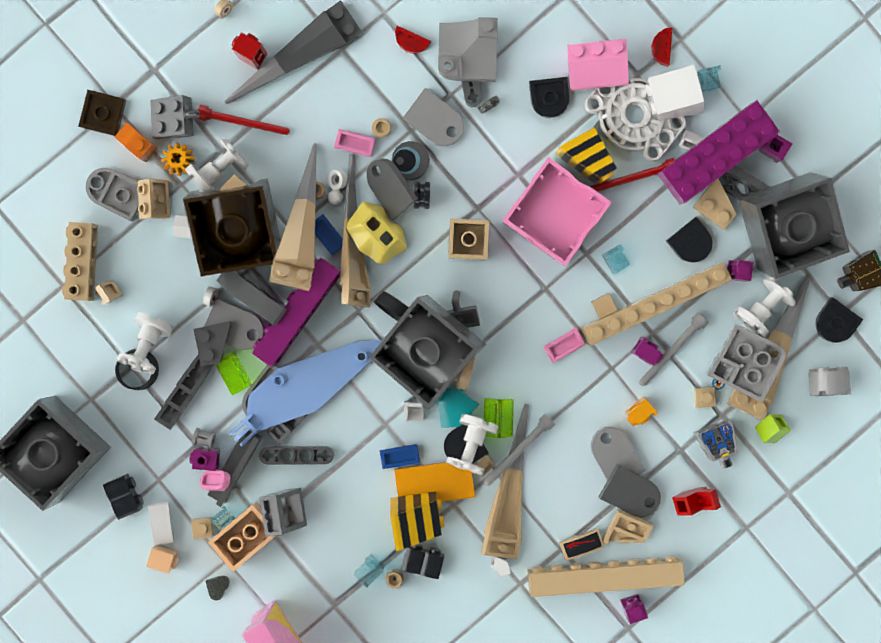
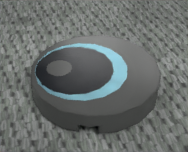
M407 141L401 143L392 154V162L407 180L420 178L429 168L430 158L428 151L418 142Z

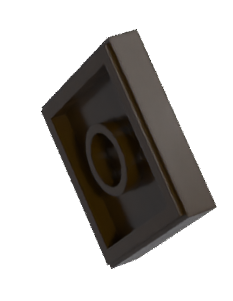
M87 89L78 127L116 136L119 132L127 100Z

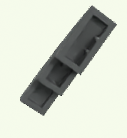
M198 354L179 379L176 387L166 399L164 406L154 420L171 431L215 364L201 367Z

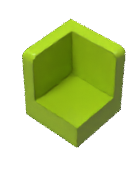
M770 414L755 426L763 443H776L791 431L784 417L780 414Z

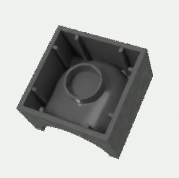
M809 172L738 199L757 269L774 279L850 252L831 177Z
M56 395L41 398L30 407L0 440V472L36 506L44 511L60 503L111 446Z

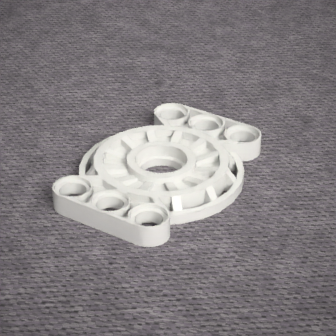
M629 78V85L610 87L611 91L607 95L601 92V88H595L585 101V110L590 114L599 112L600 127L613 144L626 150L639 151L644 149V158L649 162L657 161L686 126L684 116L675 117L681 121V127L675 128L672 126L674 118L658 120L656 114L652 115L650 103H653L652 96L648 97L645 85H649L648 80ZM590 100H597L599 107L597 109L590 108ZM634 105L642 109L643 119L641 122L631 123L628 121L626 110L629 106ZM603 120H606L609 131L606 130ZM661 133L669 135L668 143H663L660 140ZM610 134H613L617 139L621 140L620 143L616 141ZM624 143L635 144L636 147L624 145ZM649 148H655L658 151L657 157L652 158L649 156Z

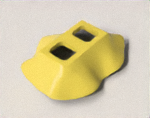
M366 201L362 202L347 223V230L358 249L379 264L388 262L407 248L402 228L397 223L389 221L386 211L379 205ZM372 217L380 223V226L375 231H371L366 225ZM384 232H388L393 237V240L387 246L380 240V236Z

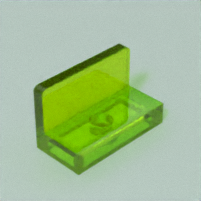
M235 351L225 355L222 363L215 364L231 395H235L252 385Z
M484 398V421L488 424L491 422L499 426L496 435L486 433L485 437L505 438L513 436V399Z

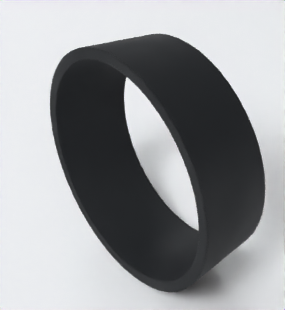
M384 291L373 301L382 311L396 321H399L409 308L400 300Z
M136 349L129 350L125 354L135 353ZM148 351L146 356L150 364L156 368L154 374H151L149 380L144 385L135 388L123 382L119 374L120 362L117 361L115 375L119 383L132 390H144L152 386L159 374V365L154 355Z

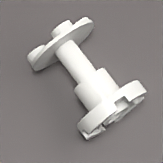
M226 137L220 139V142L227 149V152L213 164L209 161L200 170L193 164L185 168L189 176H194V182L203 192L216 191L212 185L222 177L221 172L235 160L245 170L249 166L242 155L232 147V144Z
M770 276L764 279L763 283L771 293L761 304L756 302L749 311L738 307L733 312L737 320L742 319V325L747 330L763 338L768 334V330L763 323L771 316L770 310L780 300L789 306H794L796 302L791 297L793 292L785 286L783 288L780 287L778 282Z
M137 313L134 322L141 327L137 340L140 341L133 356L119 353L116 360L123 364L132 365L131 369L141 373L143 370L154 374L156 368L145 361L150 347L156 345L159 336L170 337L173 326L158 317L157 319L150 318V314Z
M462 414L460 423L468 426L464 437L467 443L461 460L447 457L446 463L454 465V467L459 469H467L475 474L482 475L484 469L472 464L477 447L483 445L486 433L496 435L499 426L491 422L488 424L483 419L471 415Z

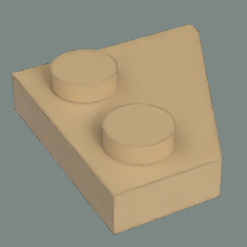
M719 179L708 186L693 206L694 209L723 230L727 228L737 215Z
M617 509L602 538V542L604 544H609V541L645 543L653 529V524Z

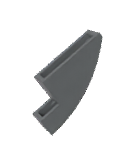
M238 271L221 273L216 280L237 299L274 326L277 325L286 312V309L265 290L247 280Z

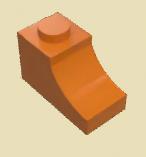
M127 122L115 136L125 148L144 162H147L158 149L157 146Z

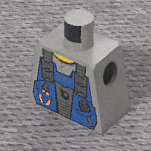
M725 420L693 432L709 460H719L722 469L733 465L730 455L737 453L738 447L732 421Z

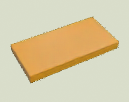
M446 462L394 469L398 497L436 492L437 499L441 498V502L475 497L472 472L470 470H462Z

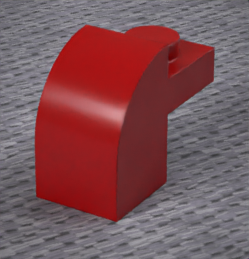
M699 487L672 497L678 516H692L701 510H717L721 508L716 489Z

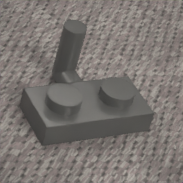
M455 290L451 300L453 309L447 311L467 328L480 326L477 306L461 308L459 303L461 293Z

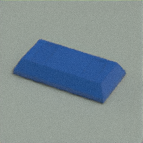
M322 214L315 220V235L329 253L334 255L342 248L343 238L325 215Z
M417 444L379 450L382 469L420 463Z

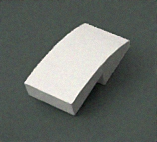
M163 502L149 505L154 546L173 543L174 535L169 503Z

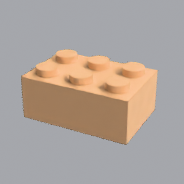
M255 501L208 543L234 572L275 536L265 537L261 505Z

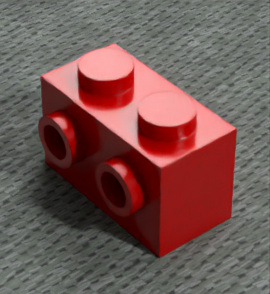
M241 32L239 36L233 39L231 49L235 55L259 70L268 54L263 45L258 41V38L251 33L246 35Z

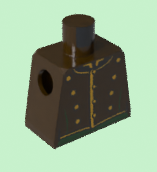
M876 250L866 251L844 265L842 269L845 276L837 279L841 289L850 286L853 292L881 286V261Z

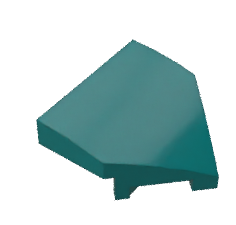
M447 389L443 398L438 402L441 428L462 426L463 424L460 423L462 414L471 415L480 404L464 393L463 389Z

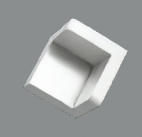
M420 401L404 402V422L423 421L424 405Z

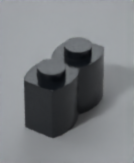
M128 473L103 484L104 491L111 502L112 509L118 520L143 509V498L135 491L136 482Z
M421 544L408 547L405 551L401 570L439 579L444 554L437 548L424 549Z

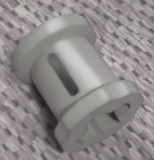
M196 428L192 444L207 446L208 449H212L216 433L201 431L200 428Z

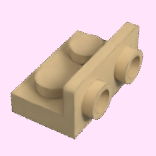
M139 180L137 187L139 218L170 219L169 180Z

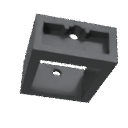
M301 488L282 490L259 497L265 537L283 535L307 526ZM282 498H285L289 521L287 526H285Z

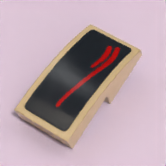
M592 529L579 536L574 535L559 542L565 560L574 559L604 548L598 529Z

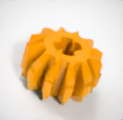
M175 143L174 148L168 145L170 151H163L166 157L161 159L162 162L166 163L164 169H170L169 173L172 175L177 173L178 176H182V171L188 174L185 168L191 164V161H195V157L191 156L193 151L191 149L187 150V145L185 144L180 146L179 143ZM177 156H180V163L176 162Z

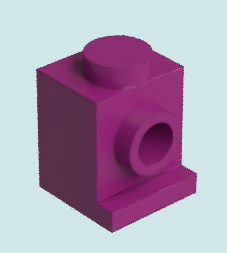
M777 134L763 144L758 151L773 159L775 163H778L784 159L792 143ZM769 145H773L774 150L769 148Z
M728 260L727 270L732 280L751 281L754 262Z
M640 337L631 353L649 365L654 366L655 363L658 364L663 357L662 352L657 350L658 346L650 341L646 343L647 338Z
M639 594L620 600L625 616L630 624L648 619L644 603L641 601Z

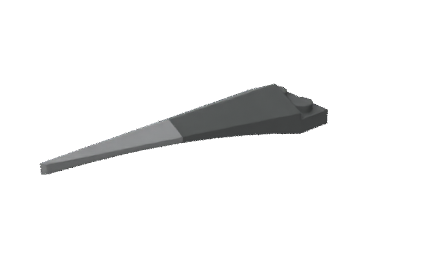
M340 0L315 18L227 98L224 103L229 104L313 60L350 44L361 36L363 32Z

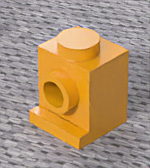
M643 397L625 411L628 415L626 419L633 427L648 422L651 414L655 416L658 414L647 399Z

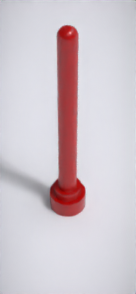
M200 104L198 108L200 112L198 120L215 119L283 135L290 133L287 127L215 112L206 105Z
M670 158L665 160L660 166L590 187L599 192L657 175L675 159Z

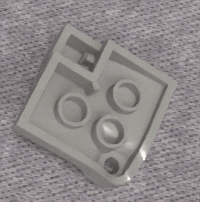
M478 17V19L471 21L439 23V74L453 81L496 82L498 18ZM450 64L451 68L447 69L445 65Z
M735 324L721 350L714 358L707 375L763 403L784 362L785 351L780 345ZM772 350L777 351L775 357H772L770 354Z

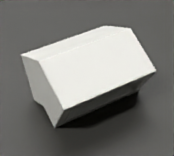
M685 130L680 138L679 146L689 150L703 140L704 137Z
M175 215L173 237L192 238L187 216Z
M493 556L491 567L498 571L499 577L511 574L507 558Z

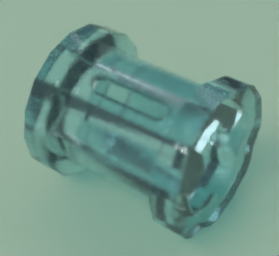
M222 506V510L214 517L209 518L219 531L222 530V527L228 521L235 519L225 506Z

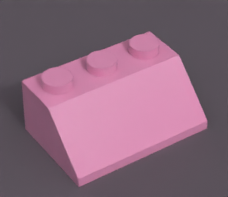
M626 39L567 45L571 91L629 85Z

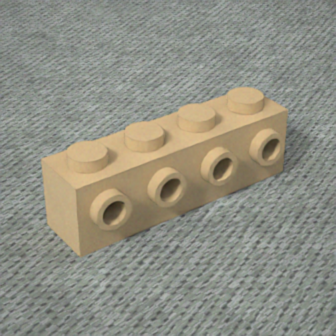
M69 222V226L66 228L68 242L64 253L67 259L63 269L65 284L62 287L64 299L94 301L98 225Z

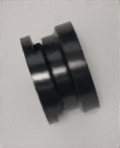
M415 182L414 194L418 197L419 193V198L414 203V209H419L420 207L429 209L430 182H425V184Z

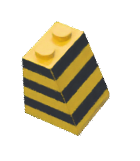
M595 127L561 145L556 151L558 157L593 183L597 181L602 183L614 176L613 172L617 169Z
M436 492L390 498V517L396 551L442 535L441 528L445 527L444 518L439 516L442 504L441 498L437 499Z

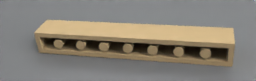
M724 262L715 264L601 319L593 321L581 327V330L588 345L592 346L727 283L732 278Z
M666 556L665 559L648 557L645 561H639L638 559H628L627 562L610 560L606 564H600V562H589V565L572 563L567 567H562L559 564L551 565V568L534 566L532 569L527 570L531 597L684 585L683 562L676 556Z

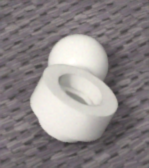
M332 170L328 175V183L332 188V191L328 194V201L332 205H339L343 200L340 189L347 185V175L343 170Z

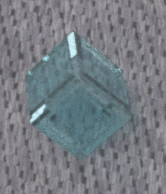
M721 65L697 71L702 92L720 88L718 72L721 70Z
M621 244L602 254L612 274H616L629 266V262L623 254L625 250Z
M370 554L365 559V562L354 572V576L367 588L383 573L384 567Z

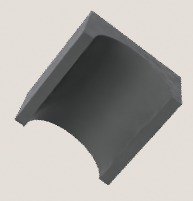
M424 295L415 299L369 358L424 406L430 409L443 398L444 393L452 382L486 346V343L429 295Z

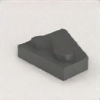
M231 321L193 329L201 367L222 363L224 348L226 347L229 329L232 325Z

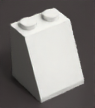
M695 65L648 78L649 85H645L648 97L652 96L653 103H650L652 115L656 114L658 120L704 113V98Z

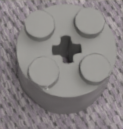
M848 367L809 369L810 396L851 394Z

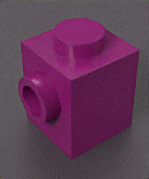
M194 449L190 453L189 458L192 469L217 470L219 468L220 449Z

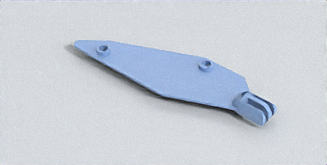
M383 340L354 342L278 368L249 394L246 418L229 434L232 436L246 424L247 427L234 438L237 442L251 429L253 432L239 444L243 447L261 430L317 411L371 361L369 357ZM359 353L365 354L364 360L358 359Z

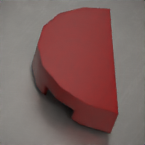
M396 26V42L405 52L412 54L421 53L432 43L431 40Z
M673 27L665 28L658 32L651 44V52L655 61L667 67L670 66Z

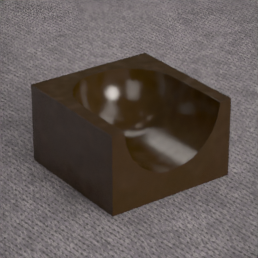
M268 178L249 185L221 191L199 192V190H195L183 198L201 277L272 265L281 239Z

